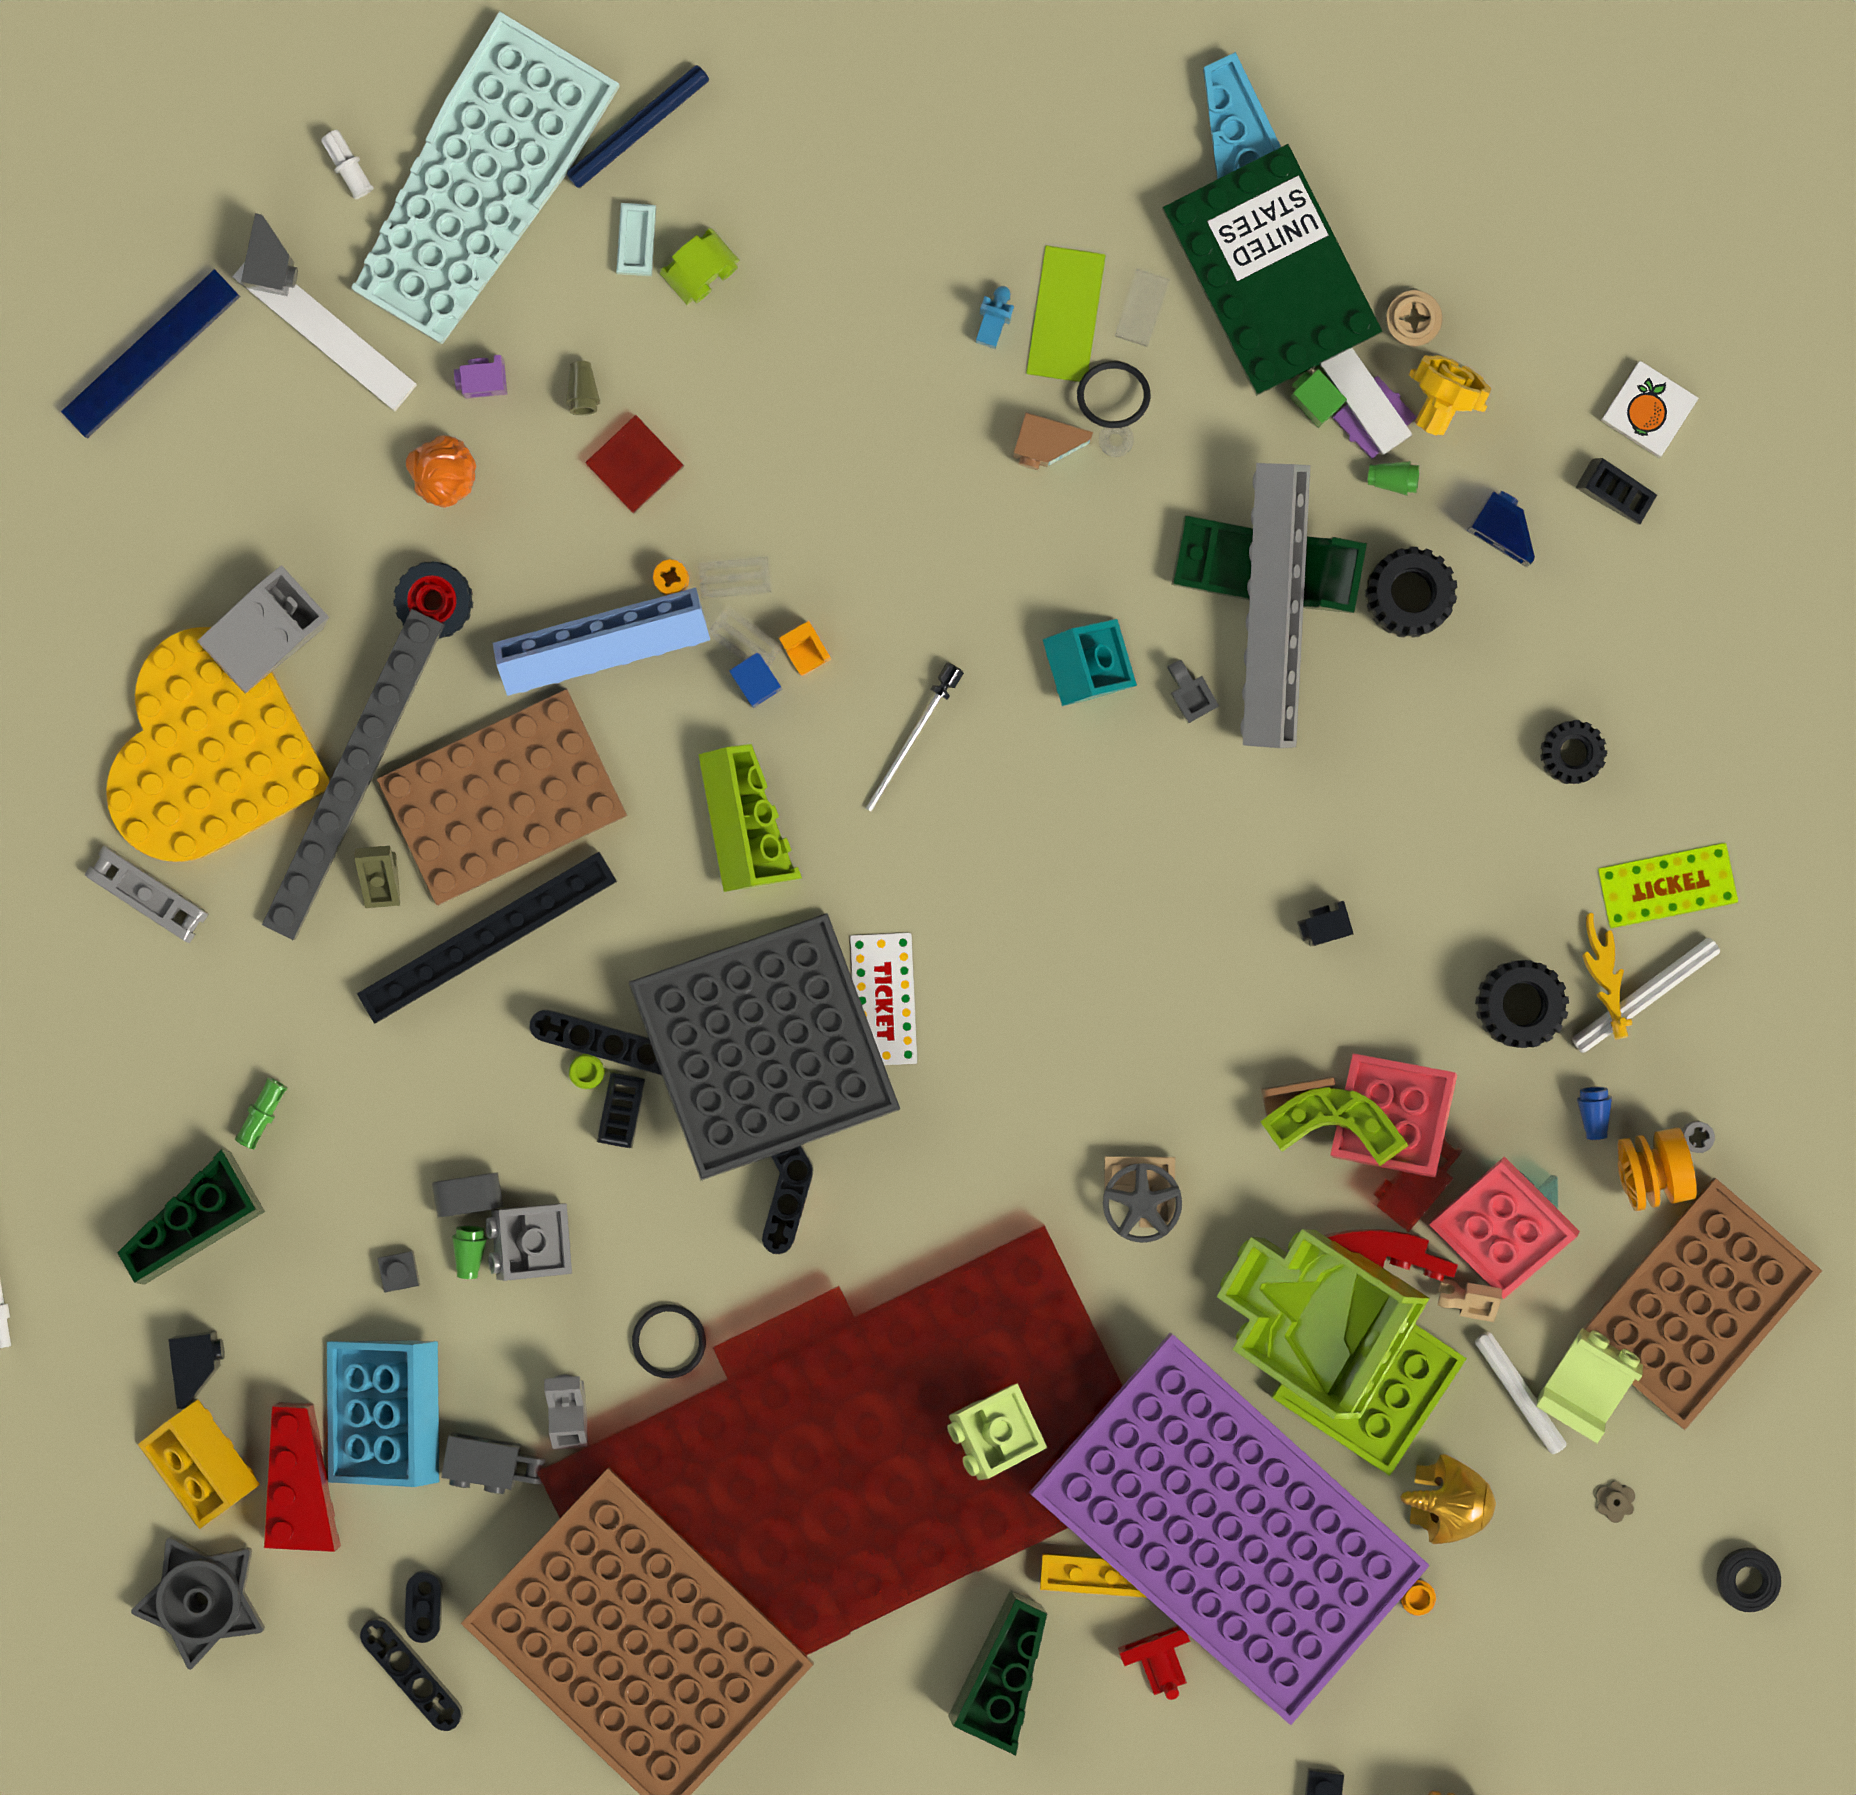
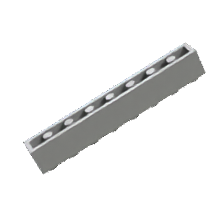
M1256 463V472L1253 475V488L1255 490L1254 507L1251 512L1253 542L1249 548V557L1252 562L1251 577L1247 585L1250 603L1249 613L1246 617L1248 644L1244 653L1246 683L1242 690L1245 705L1244 718L1240 728L1243 736V746L1296 747L1310 465Z

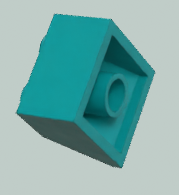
M1118 619L1072 628L1042 639L1062 707L1137 686Z

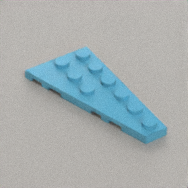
M1236 52L1205 66L1203 73L1216 176L1219 179L1280 148L1281 145Z

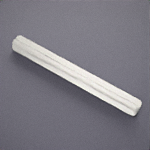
M1706 938L1620 1002L1621 1018H1633L1720 953V949L1716 942L1711 938ZM1609 1011L1572 1038L1573 1044L1581 1053L1587 1052L1613 1032L1610 1023L1612 1018Z

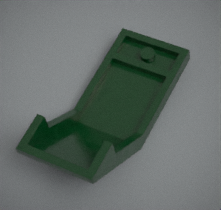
M1184 516L1171 585L1250 600L1247 585L1251 577L1252 561L1249 557V548L1253 542V528ZM1307 536L1303 608L1344 613L1355 612L1367 543L1337 537L1319 538Z

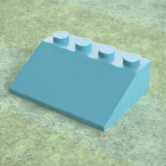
M438 1341L327 1342L329 1483L418 1487L439 1483Z

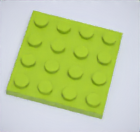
M1415 1324L1360 1419H1332L1281 1383L1271 1397L1390 1476L1467 1358Z

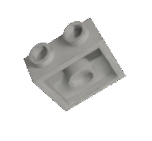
M567 1204L491 1210L492 1217L486 1219V1233L489 1239H494V1252L489 1253L488 1263L491 1274H496L497 1280L508 1281L572 1274Z

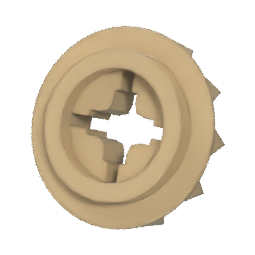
M1418 290L1406 291L1398 295L1391 302L1387 311L1386 322L1389 333L1400 344L1417 347L1429 343L1438 334L1442 325V311L1439 304L1431 295ZM1412 305H1414L1417 316L1429 318V320H1424L1417 324L1415 333H1413L1410 322L1400 320L1410 315L1413 308Z

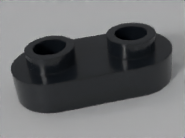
M429 1570L416 1572L406 1585L405 1631L413 1641L419 1643L433 1640L439 1633L442 1624L443 1585L439 1576ZM421 1582L429 1583L431 1592L428 1594L422 1593L419 1589V1584ZM426 1617L430 1621V1627L422 1629L418 1625V1619Z

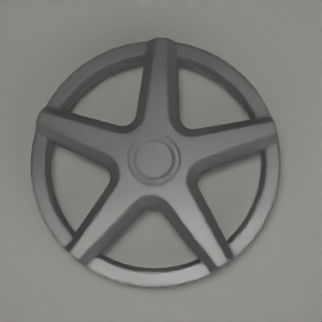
M1146 1163L1129 1165L1118 1171L1108 1182L1103 1196L1104 1214L1111 1228L1121 1237L1139 1243L1156 1241L1166 1236L1177 1224L1182 1210L1181 1191L1174 1178L1164 1169ZM1136 1170L1135 1190L1133 1192L1112 1189L1119 1178L1128 1172ZM1147 1170L1154 1171L1163 1176L1170 1183L1171 1187L1154 1192L1150 1191ZM1175 1197V1212L1169 1224L1166 1225L1157 1211V1206ZM1109 1199L1126 1205L1129 1208L1120 1227L1111 1216ZM1141 1218L1147 1219L1158 1231V1233L1149 1236L1129 1234Z

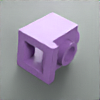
M494 355L493 363H489L488 358H475L468 360V365L459 366L460 369H454L456 390H462V394L466 399L508 395L505 362L501 355Z

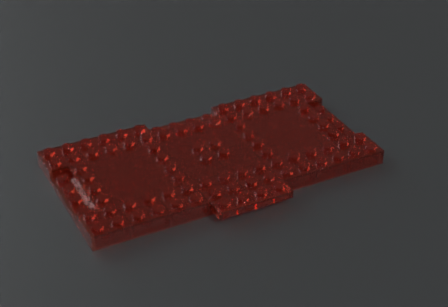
M1042 1224L855 1316L840 1285L735 1335L712 1347L727 1378L588 1445V1447L581 1448L544 1466L537 1473L559 1518H561L602 1473L610 1467L806 1655H809L850 1635L852 1631L975 1571L979 1572L1067 1529L1068 1527L1029 1492L1123 1385L1045 1225ZM1018 1383L1047 1448L989 1479L978 1480L976 1475L971 1476L964 1467L963 1457L966 1456L962 1444H956L948 1432V1425L951 1424L948 1415L978 1400H983L1012 1384Z

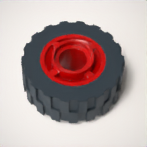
M423 562L415 567L412 566L405 575L400 577V582L394 590L396 594L393 603L397 610L395 613L398 619L402 621V625L404 626L411 609H415L445 624L439 639L450 637L456 631H460L464 627V623L469 620L471 616L470 611L474 603L472 601V588L469 587L466 577L456 568L441 562ZM436 590L442 596V604L437 610L431 611L425 605V597L429 592Z

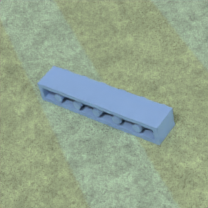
M695 587L494 642L493 649L506 694L509 696L545 685L560 683L585 674H593L618 665H626L651 656H659L684 647L696 646L699 643L710 641V636Z

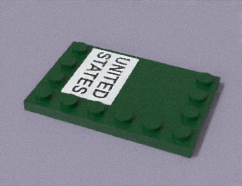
M1289 144L1162 207L1256 396L1383 332Z

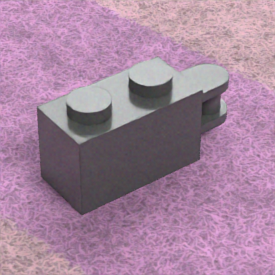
M452 1432L448 1436L441 1478L450 1479L449 1485L470 1488V1483L484 1485V1491L504 1494L505 1489L511 1490L514 1487L515 1481L542 1484L543 1478L539 1476L541 1465H545L546 1459L520 1454L521 1444ZM518 1462L527 1463L526 1474L517 1473Z

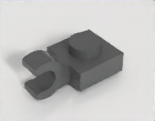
M1182 660L1167 666L1170 674L1179 686V689L1173 691L1171 695L1187 724L1219 707L1203 676L1192 680Z

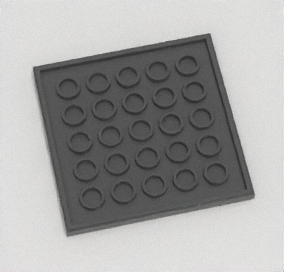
M828 913L629 981L630 989L700 1181L900 1110Z

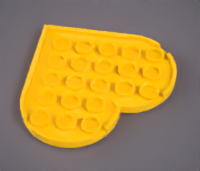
M211 627L190 628L173 634L162 641L149 654L141 667L135 689L136 711L143 731L132 737L121 748L112 763L107 779V804L110 816L117 830L131 846L147 856L159 860L187 862L206 857L320 796L325 792L331 780L273 671L247 693H244L197 642Z

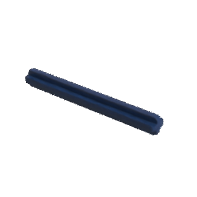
M698 65L691 68L568 170L566 174L573 185L577 188L584 186L709 82L706 72Z

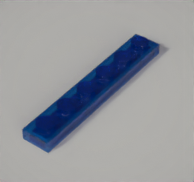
M214 269L61 412L88 439L241 296Z

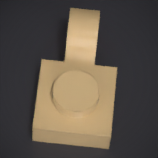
M1450 1279L1441 1281L1438 1292H1441L1438 1306L1443 1308H1459L1460 1316L1490 1322L1495 1321L1502 1300L1501 1288L1467 1282L1466 1289H1463L1458 1283Z

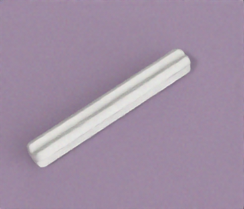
M1485 1332L1475 1340L1476 1346L1551 1454H1556L1563 1450L1567 1445L1566 1441L1546 1412L1536 1407L1537 1399L1492 1333Z

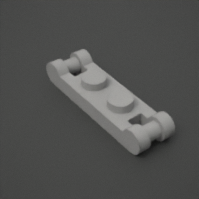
M103 846L98 853L100 856L94 867L90 866L84 875L180 939L190 943L196 935L193 931L199 922L204 923L209 913L147 874L112 849ZM111 865L119 869L113 879L105 875ZM179 909L188 914L182 924L173 920Z

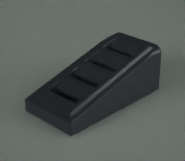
M1604 458L1592 459L1576 486L1578 490L1637 525H1641L1657 497L1656 493ZM1604 473V475H1603V477L1601 478V480H1600V482L1598 483V485L1595 486V484L1597 483V481H1598V479L1600 478L1601 474ZM1612 479L1616 480L1612 490L1607 494L1605 491ZM1624 487H1628L1629 489L1623 500L1619 502L1618 498ZM1638 493L1641 497L1634 510H1631L1629 506Z
M610 1073L597 1138L598 1143L633 1148L645 1078ZM616 1084L636 1088L635 1095L615 1091ZM613 1099L632 1101V1108L613 1105ZM611 1112L629 1115L630 1120L629 1122L610 1119ZM608 1126L626 1129L627 1135L607 1133Z

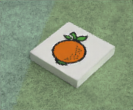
M1639 361L1600 421L1660 458L1699 398L1642 361Z

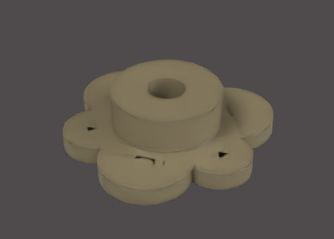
M1614 1481L1609 1487L1603 1486L1597 1490L1596 1498L1600 1502L1597 1510L1602 1515L1607 1514V1518L1611 1522L1618 1523L1623 1520L1624 1515H1631L1633 1513L1634 1507L1631 1503L1635 1500V1492L1630 1487H1622L1619 1482ZM1618 1499L1619 1503L1614 1505V1500Z

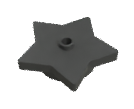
M170 1536L166 1539L161 1582L131 1610V1614L166 1629L172 1635L189 1670L199 1663L219 1639L262 1633L265 1626L245 1592L252 1549L247 1547L207 1555L176 1537ZM198 1592L203 1593L207 1597V1604H201L197 1601Z

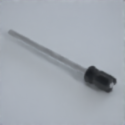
M950 662L946 663L938 676L941 682L940 686L933 685L930 689L936 694L866 809L872 812L941 697L946 700L949 699L950 695L947 689L957 686L964 674L963 670Z

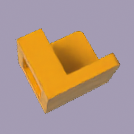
M810 621L779 637L781 644L801 676L831 660Z

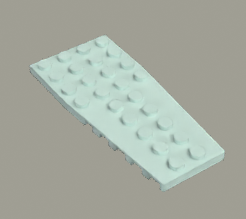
M499 11L447 96L425 139L426 144L420 156L416 157L410 169L411 174L404 188L400 189L395 199L396 204L387 221H384L379 231L380 235L372 251L368 253L364 261L365 265L356 283L352 285L353 291L436 342L443 344L564 179L567 171L571 168L618 91L619 83Z

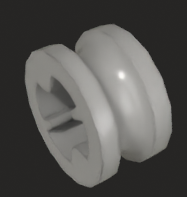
M1692 1121L1682 1129L1689 1151L1704 1153L1713 1146L1715 1134L1708 1124ZM1700 1127L1699 1132L1705 1131L1706 1138L1701 1140V1146L1695 1147V1142L1690 1143L1689 1136L1694 1134V1128Z

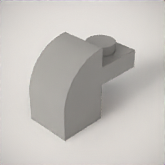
M558 1375L554 1378L544 1379V1392L549 1408V1436L552 1449L588 1447L584 1381L580 1380V1376L573 1377L571 1375Z

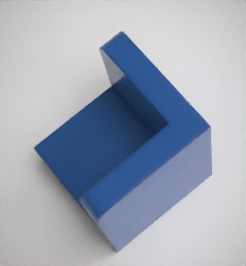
M755 653L729 670L753 708L782 690L781 685L759 653Z

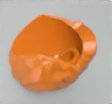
M447 435L437 436L433 441L424 443L422 446L411 451L406 458V468L414 480L415 492L427 503L445 508L455 505L471 492L475 481V459L464 442L456 439V437Z

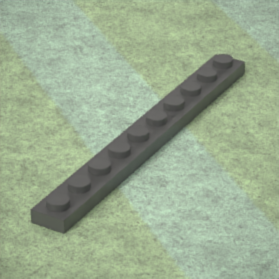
M411 609L262 923L263 926L291 940H296L443 631L444 623L415 609Z

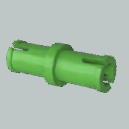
M267 1078L255 1104H250L247 1109L249 1115L240 1132L235 1137V1141L249 1149L254 1150L256 1148V1144L267 1124L273 1122L275 1118L273 1113L284 1092L287 1091V1086L273 1078Z

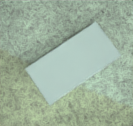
M621 203L617 274L652 276L656 205Z

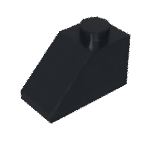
M217 1331L180 1335L168 1339L177 1409H184L191 1405L221 1366L220 1360L225 1358V1350L222 1338L217 1339Z

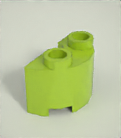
M709 228L702 237L696 235L672 256L674 260L668 266L661 269L660 275L686 305L692 301L699 303L712 291L708 285L718 277L722 281L730 277L738 269L736 263L740 260L712 228Z

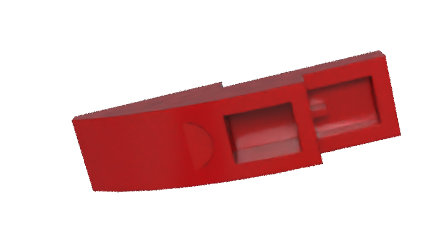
M1354 1229L1324 1235L1350 1252L1359 1253L1382 1268L1386 1257L1389 1256L1391 1257L1389 1264L1406 1270H1410L1411 1264L1425 1268L1423 1275L1439 1281H1443L1445 1275L1454 1278L1458 1268V1264L1425 1253L1429 1240L1409 1233L1383 1229Z

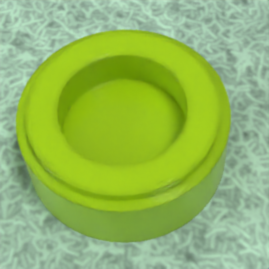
M588 1054L576 1057L569 1067L571 1081L581 1089H591L598 1086L605 1075L602 1061L598 1057Z

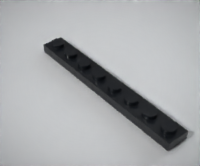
M599 851L363 989L357 995L373 1023L376 1024L618 881Z

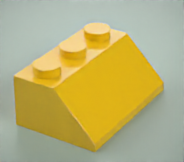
M196 1400L169 1419L138 1444L199 1529L260 1485L255 1478L253 1470L244 1463L234 1449L231 1440L222 1433L214 1422L210 1411L203 1407L199 1400Z

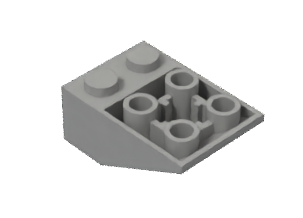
M281 565L256 585L197 642L244 693H247L321 632L329 616Z

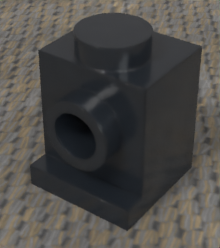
M1345 902L1334 903L1336 909L1334 911H1330L1329 905L1309 910L1310 918L1297 921L1302 941L1308 940L1311 947L1353 935Z

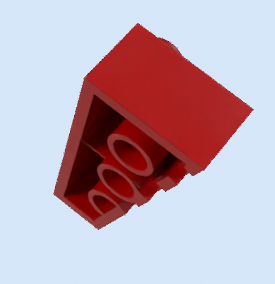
M278 1402L272 1406L264 1548L335 1552L341 1546L334 1519L333 1502L331 1503L327 1483L328 1476L324 1467L314 1404Z

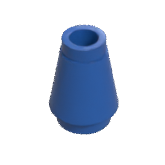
M1587 1087L1580 1089V1097L1577 1098L1586 1138L1589 1140L1608 1138L1607 1131L1612 1096L1608 1095V1088Z

